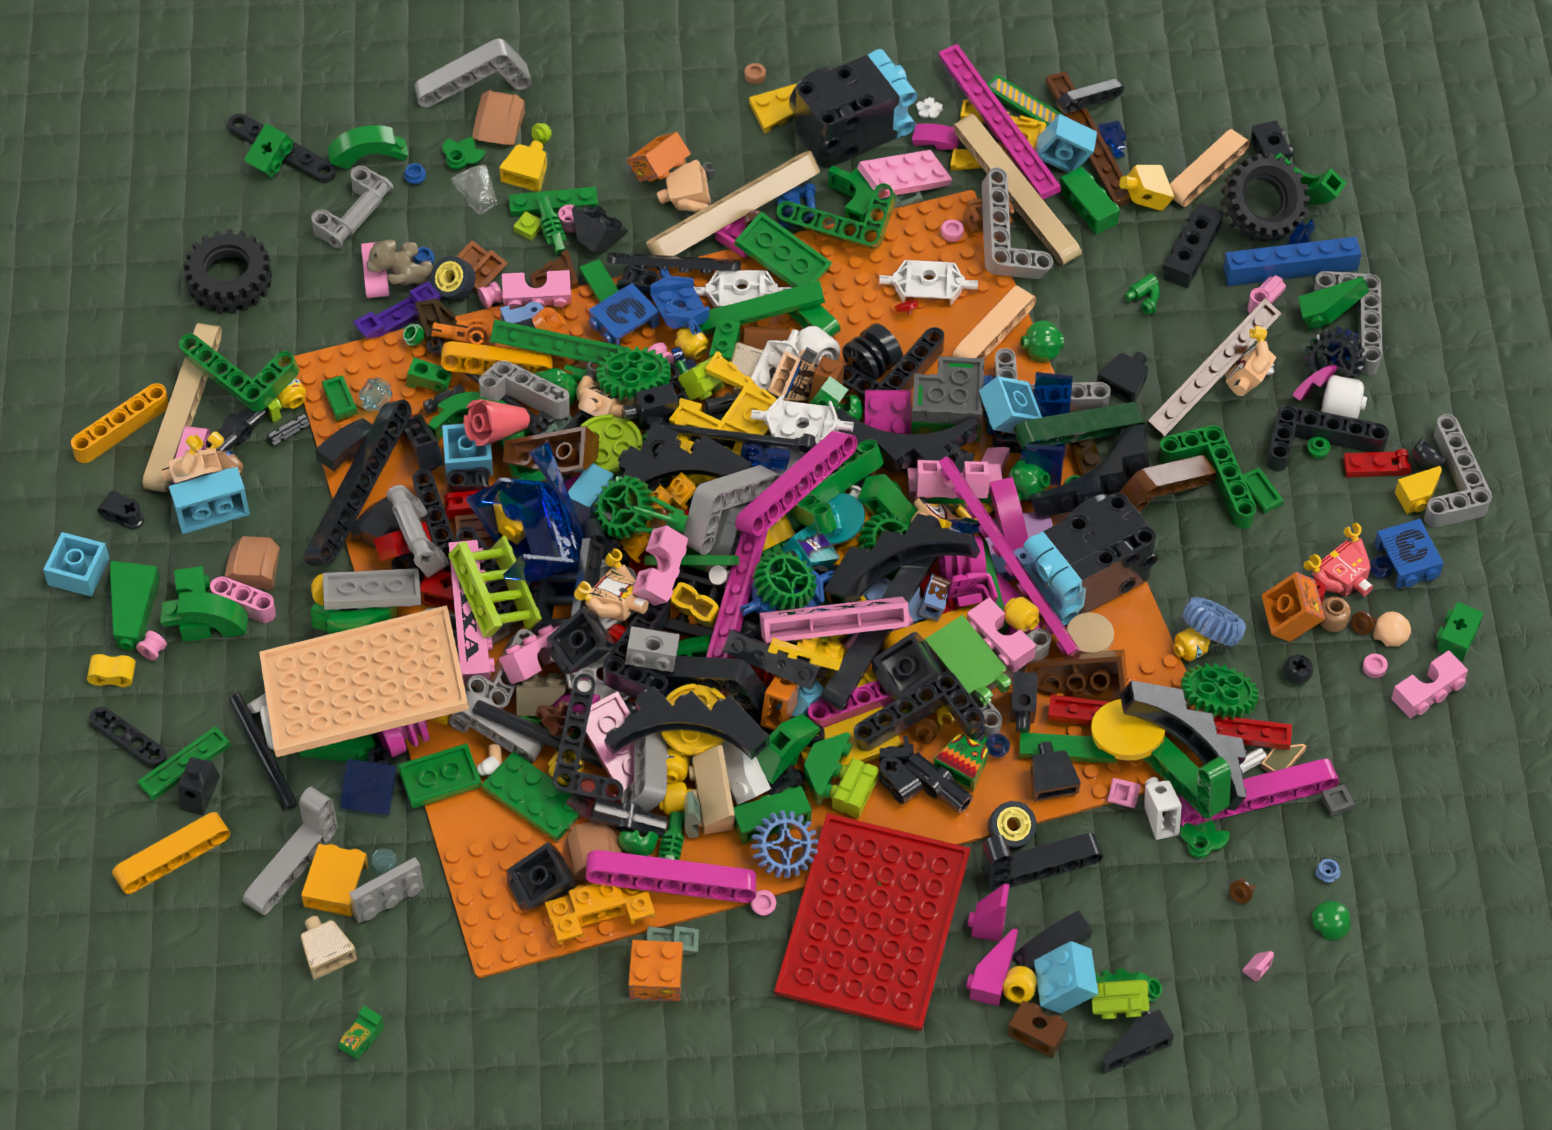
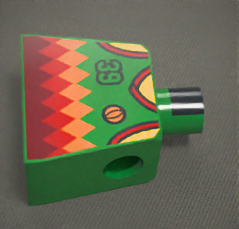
M958 734L935 756L934 765L937 768L944 767L947 769L957 784L973 792L988 761L989 749L983 746L987 741V737L983 734L978 738H969L963 734Z

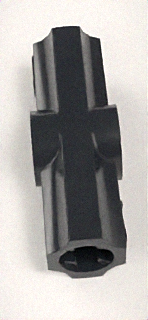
M245 407L237 415L233 413L227 416L223 421L222 428L218 431L224 438V442L216 451L221 450L223 452L229 450L237 442H245L250 437L253 428L269 414L268 409L265 408L260 412H254ZM208 440L205 442L206 447L210 448L212 446Z
M918 752L913 753L908 758L904 766L919 779L924 791L934 799L940 798L958 814L968 808L973 796L954 781L953 776L944 767L937 768Z
M597 798L594 801L590 815L591 821L614 826L619 832L627 831L633 833L635 830H638L639 833L647 835L648 832H654L660 839H662L667 826V817L642 811V808L638 805L631 803H622L620 805Z

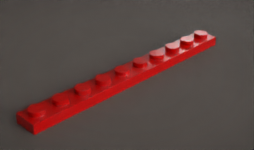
M1050 695L1048 720L1092 725L1096 712L1109 702ZM1219 715L1213 718L1214 724L1217 727V734L1242 738L1244 745L1290 750L1292 724L1236 717L1232 720L1228 716H1225V719L1222 720ZM1165 730V735H1172Z

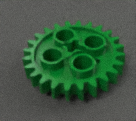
M638 346L634 350H631L629 347H626V351L617 349V354L610 352V358L603 357V362H599V367L596 368L599 388L604 389L605 394L611 392L612 398L619 395V400L628 397V400L631 401L637 392L669 384V379H671L668 359L663 358L662 353L656 355L655 349L648 352L647 347L643 350H639Z
M1207 663L1204 664V668L1198 664L1195 669L1190 667L1189 671L1184 673L1180 684L1181 689H1183L1184 698L1188 700V706L1195 705L1194 711L1201 709L1205 713L1213 714V718L1219 715L1222 720L1225 719V716H1229L1230 719L1234 720L1235 715L1239 718H1243L1244 714L1250 715V711H1254L1255 705H1257L1259 689L1255 688L1256 683L1251 682V677H1243L1244 672L1236 673L1235 667L1229 670L1227 665L1224 664L1221 668L1217 663H1214L1213 667H1210Z

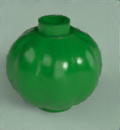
M1041 320L1027 328L1025 336H1021L1020 345L1022 349L1026 350L1029 358L1033 361L1048 362L1057 357L1060 350L1063 349L1064 337L1062 332H1059L1053 323Z
M1020 459L1013 465L1008 475V478L1013 477L1017 493H1020L1022 501H1031V494L1046 491L1050 484L1048 471L1044 464L1037 459Z

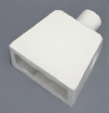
M1156 777L1148 779L1145 782L1144 806L1155 839L1159 840L1179 835L1182 805L1170 781L1160 782Z

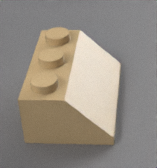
M719 745L692 758V766H688L690 781L695 780L696 789H692L700 802L701 824H698V827H703L704 834L733 830L734 809L723 746Z

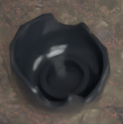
M1424 439L1419 440L1413 447L1412 455L1414 461L1422 469L1429 470L1438 466L1442 467L1446 462V459L1438 454Z

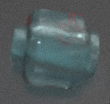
M380 377L368 379L358 394L362 402L361 406L369 412L374 410L380 411L382 406L392 398L391 385Z

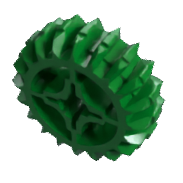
M625 475L624 478L616 476L615 481L608 480V487L601 486L603 493L596 494L599 502L593 503L594 507L598 508L593 512L594 516L598 517L597 520L602 523L603 531L605 533L608 532V535L613 538L617 537L622 540L626 537L633 539L634 534L641 535V532H636L635 528H648L646 522L653 521L651 516L634 511L633 507L636 506L638 500V507L656 512L655 508L651 507L655 503L650 499L653 495L652 490L647 489L648 485L641 482L640 479L632 478L629 475ZM619 505L626 506L630 508V510L623 509L619 507Z
M885 512L870 517L869 520L864 522L863 527L858 532L861 535L856 540L861 544L859 549L865 548L871 552L884 529L890 532H900L905 535L909 522L902 523V516L896 519L894 513L886 514ZM900 568L895 569L894 571L890 572L888 575H889V576H894V575H896V574L898 573V571L900 570Z
M780 550L777 553L772 551L768 556L762 557L760 563L755 567L752 579L754 580L753 587L758 589L756 596H763L762 603L769 602L770 609L776 606L778 611H782L784 608L785 610H791L807 606L815 595L817 576L811 574L813 567L806 566L807 560L802 562L799 559V555L794 557L791 551L784 554ZM775 570L776 573L774 575H770L769 571ZM795 588H800V592L794 593Z

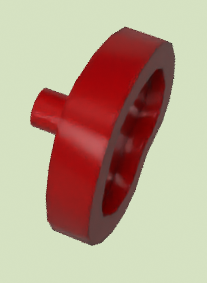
M908 300L896 305L895 310L896 312L907 311V315L912 314L911 310L918 307L919 304L917 300Z

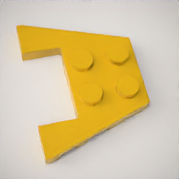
M774 637L771 640L768 649L770 653L777 654L778 650L788 653V658L796 659L799 655L810 659L809 663L839 671L845 649L837 642L827 641L820 637L795 640L797 641L796 645Z

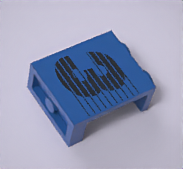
M631 283L589 309L588 323L593 331H597L602 336L605 343L620 346L621 337L644 323H647L652 329L660 325L659 310Z
M1421 519L1377 531L1374 545L1377 551L1385 550L1398 574L1395 584L1397 589L1411 587L1425 580L1432 581L1440 576L1444 563Z

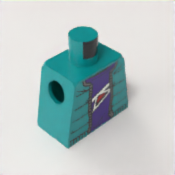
M809 527L792 536L782 548L784 554L791 551L792 556L799 555V559L802 562L807 560V566L809 567L821 565L828 569L840 559L826 536L817 533Z

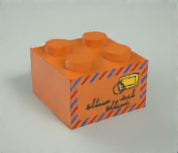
M678 132L657 136L626 159L639 182L646 180L652 182L657 178L661 180L670 174L668 170L686 162L684 158L691 153Z
M1298 572L1290 575L1261 595L1271 635L1286 641H1293L1325 620L1315 579Z
M632 940L629 976L630 999L680 1001L683 942Z

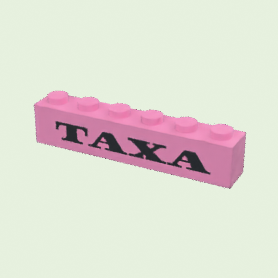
M477 540L467 541L470 551H483V548H478ZM450 542L449 551L451 552L459 542ZM484 560L475 561L481 573L485 572V570H480V563L484 562ZM451 563L459 660L463 682H467L474 675L482 676L491 681L490 673L495 672L494 658H489L488 650H493L492 637L483 638Z
M903 597L760 613L761 636L765 643H771L773 637L782 641L910 626L908 602Z

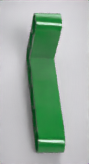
M887 183L877 185L874 189L864 223L790 201H784L778 205L777 215L786 224L875 249L883 242L895 205L896 192ZM884 190H889V198L886 200H881V192ZM787 208H793V214L785 218L783 216L784 211ZM882 211L884 213L883 218L880 221H874V214ZM813 214L814 220L809 224H805V216ZM834 220L835 226L830 230H826V222ZM850 226H855L856 232L852 236H847L846 229ZM875 232L877 234L876 240L867 242V235Z
M186 334L179 341V347L190 363L254 412L264 410L299 374V365L293 354L289 351L279 352L251 379L196 335Z
M1212 425L1163 437L1160 441L1158 452L1160 463L1165 464L1204 455L1217 472L1215 481L1233 523L1241 529L1251 527L1254 521L1256 505L1224 431L1220 427Z
M870 439L859 443L855 452L789 510L790 516L817 533L827 534L834 531L837 523L828 501L883 465L877 441Z
M1166 736L1163 743L1150 756L1143 758L1165 781H1170L1172 787L1205 819H1209L1229 807L1231 769L1224 758L1219 756L1198 768Z

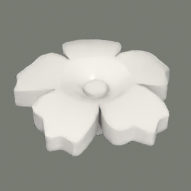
M929 97L924 100V103L918 101L916 104L918 115L921 118L927 119L930 117V119H935L939 116V112L942 111V104L934 103V98Z

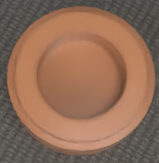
M753 63L745 68V80L748 83L756 85L764 82L766 79V69L763 65Z

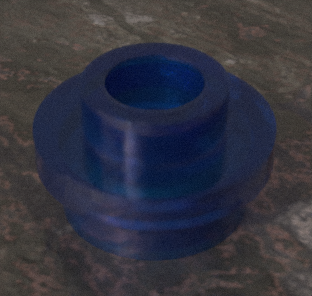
M1379 555L1371 560L1370 571L1376 577L1385 578L1392 574L1393 564L1389 557Z
M997 733L987 739L986 747L989 749L991 756L1003 757L1010 750V742L1006 736ZM1000 745L1002 748H995L994 746Z

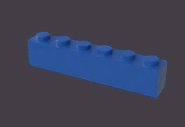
M1348 237L1226 252L1223 271L1228 286L1265 282L1270 276L1274 277L1275 275L1284 280L1316 276L1323 271H1357L1361 259V250L1357 238Z

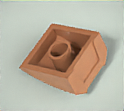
M491 90L483 93L475 119L473 139L515 145L525 114L524 100L516 94L492 92Z
M242 536L231 549L225 577L253 588L274 590L280 547L269 537Z
M599 822L577 824L567 836L574 876L577 882L587 880L586 861L589 852L602 850L622 853L614 826Z

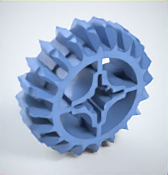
M1204 597L1191 598L1184 608L1182 617L1186 624L1210 640L1234 646L1244 636L1245 623L1238 615L1225 608V606H1221Z
M779 811V819L775 813H771V822L767 818H763L761 821L765 827L760 825L755 827L761 834H754L751 837L754 840H758V844L751 845V849H759V853L754 854L753 858L762 857L763 860L759 862L758 866L763 867L768 864L765 871L767 874H770L775 869V877H780L783 870L784 877L789 878L791 870L795 876H798L800 874L798 866L803 871H806L808 867L804 861L808 863L814 862L809 853L817 854L818 850L811 848V844H818V840H811L810 838L811 835L816 834L815 830L807 831V828L811 825L810 821L805 822L803 825L801 824L804 816L799 815L794 820L795 813L793 811L788 813L787 818L785 811ZM779 824L777 838L774 841L766 842L770 830ZM787 824L796 828L802 839H794L790 835L789 829H787ZM784 837L786 838L785 841H789V843H796L795 845H789V847H786L785 851L783 850L784 847L780 848V846L773 845L784 841ZM803 847L800 857L790 864L793 849ZM767 849L776 850L779 853L780 859H782V864L775 862L769 856Z

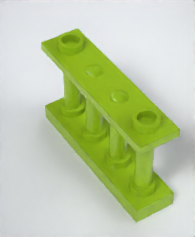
M502 536L489 550L472 552L466 541L459 542L448 554L483 638L492 637L503 623L523 621L525 628L531 630L542 619L506 536ZM496 558L500 570L482 573L479 571L475 561ZM505 579L509 591L488 592L484 582ZM514 600L518 609L517 612L497 613L493 603Z

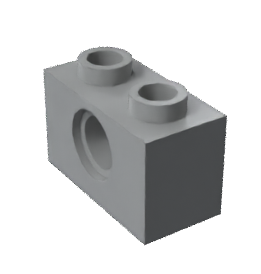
M631 626L625 664L673 672L680 634Z

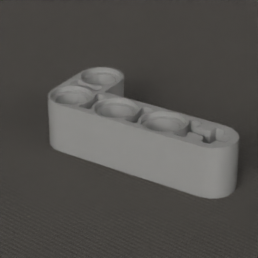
M499 361L479 378L480 397L498 402L505 395H508L540 412H545L555 419H563L569 415V393L567 390L511 362Z
M527 629L519 630L509 639L501 657L507 654V648L515 644L521 646L523 644L522 640L533 635V633ZM500 660L491 677V681L482 676L474 675L464 683L466 692H474L471 688L472 686L476 689V694L500 709H503L509 703L517 683H510ZM492 698L497 701L498 705L493 702Z
M472 691L466 692L469 710L453 713L449 718L450 725L460 732H467L472 727L511 753L514 751L529 763H533L545 746V743L475 714L473 708L477 700H482L493 706L496 705Z
M661 732L635 741L634 782L625 789L621 804H635L640 806L642 811L650 812L663 801L667 790V743L663 739Z

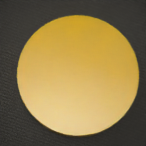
M696 684L681 686L666 697L673 706L679 696L688 694L692 690L710 710H712L713 705L719 699H725L722 693L715 688L712 689ZM696 731L661 732L663 739L672 749L685 755L696 756L725 742L721 738Z
M1121 699L1102 706L1092 720V738L1094 743L1100 750L1103 749L1105 752L1114 755L1115 759L1131 761L1146 758L1164 741V729L1146 720L1125 715Z

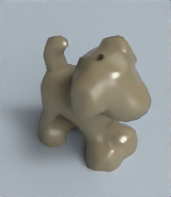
M384 240L373 244L367 262V269L369 271L379 273L389 268L392 269L394 274L388 275V280L392 284L422 285L429 281L433 269L432 263L430 261H423L420 264L411 262L413 256L418 254L416 243H404L399 252H395V240Z

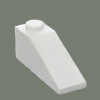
M727 741L722 744L729 787L737 805L771 789L756 757L751 760L744 752Z

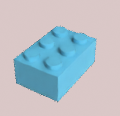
M238 467L224 469L210 475H202L198 478L169 486L182 534L250 515L245 488Z

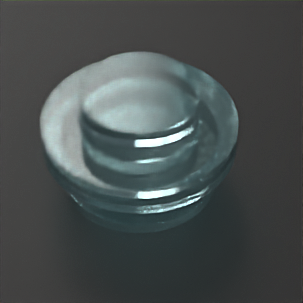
M386 848L377 850L371 858L372 866L382 873L392 870L396 865L395 853Z

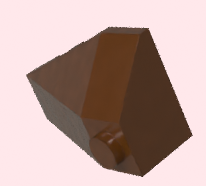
M587 426L505 440L503 462L562 474L585 471L598 459L599 436Z
M1124 649L1032 661L1026 664L1027 672L1037 673V689L1052 693H1062L1075 698L1112 702L1121 699L1120 694L1127 686Z

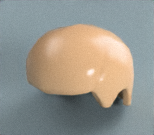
M1391 611L1384 613L1376 619L1372 633L1374 639L1381 640L1386 647L1400 646L1407 642L1411 634V626L1403 615Z

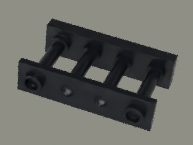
M591 538L582 539L581 549L563 551V548L545 541L535 603L542 619L531 629L533 634L538 636V630L548 625H552V628L562 625L569 619H552L554 606L573 605L571 616L583 606L588 609V606L585 604L586 601L578 600L574 595L556 596L557 584L576 582V590L579 584L585 581L590 584L592 590L600 578L604 551L603 544ZM579 559L578 572L559 573L561 560Z
M679 572L676 580L688 582V585L692 586L695 590L697 585L709 587L708 597L716 603L720 590L725 591L727 585L726 583L720 585L713 584L710 579ZM681 612L679 617L676 616L675 620L669 618L662 628L663 630L691 637L711 635L712 638L714 629L704 627L701 624H690L689 615Z
M746 619L740 632L733 629L729 632L722 651L726 654L744 660L749 664L809 690L813 688L816 678L825 680L830 668L809 663L810 659L799 655L796 659L788 658V653L778 650L777 654L768 652L770 643H765L763 640L761 625ZM795 640L785 641L793 645L797 644Z

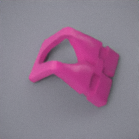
M973 572L952 577L947 591V599L982 591L985 600L990 597L996 603L998 594L989 573ZM987 579L988 586H989V589H990V592H991V596H990V594H989V592H988L987 587H985V586L982 585V584H977V583H979V582H981V581Z

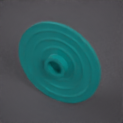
M838 494L828 501L837 523L834 531L824 534L830 544H840L853 538L860 531L865 520L864 507L856 497L849 494Z

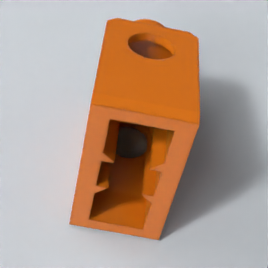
M777 675L765 692L760 726L775 730L781 723L790 720L798 702L800 685ZM781 703H782V705H781V707H780V709H779V711H778V710L776 709V706H777L778 704H781Z

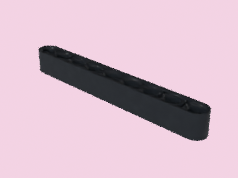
M401 399L388 402L380 409L305 551V560L311 567L327 565L335 561L350 532V528L361 512L411 416L412 408L408 401Z
M937 557L918 560L902 566L881 599L903 597L909 604ZM893 628L860 632L843 658L839 671H835L819 700L841 712L871 665V660L876 657Z

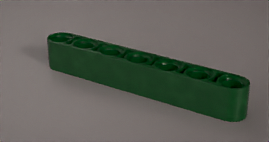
M1131 402L1030 419L1014 426L1013 431L1022 450H1031L1121 434L1122 428L1145 425V421L1137 404Z

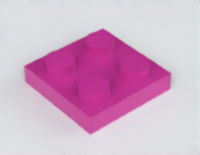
M865 390V424L886 432L911 434V390Z

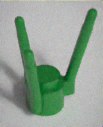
M654 496L650 497L653 502L673 513H669L667 516L637 506L633 507V510L666 521V525L678 533L683 534L685 531L688 515L683 514V510L676 509ZM637 527L635 531L652 533V530L656 528Z

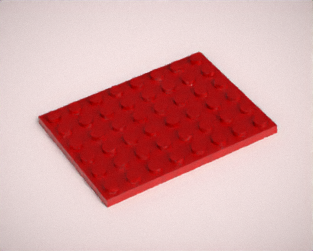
M827 813L816 848L818 852L813 858L814 862H812L774 993L777 996L922 1032L971 848Z

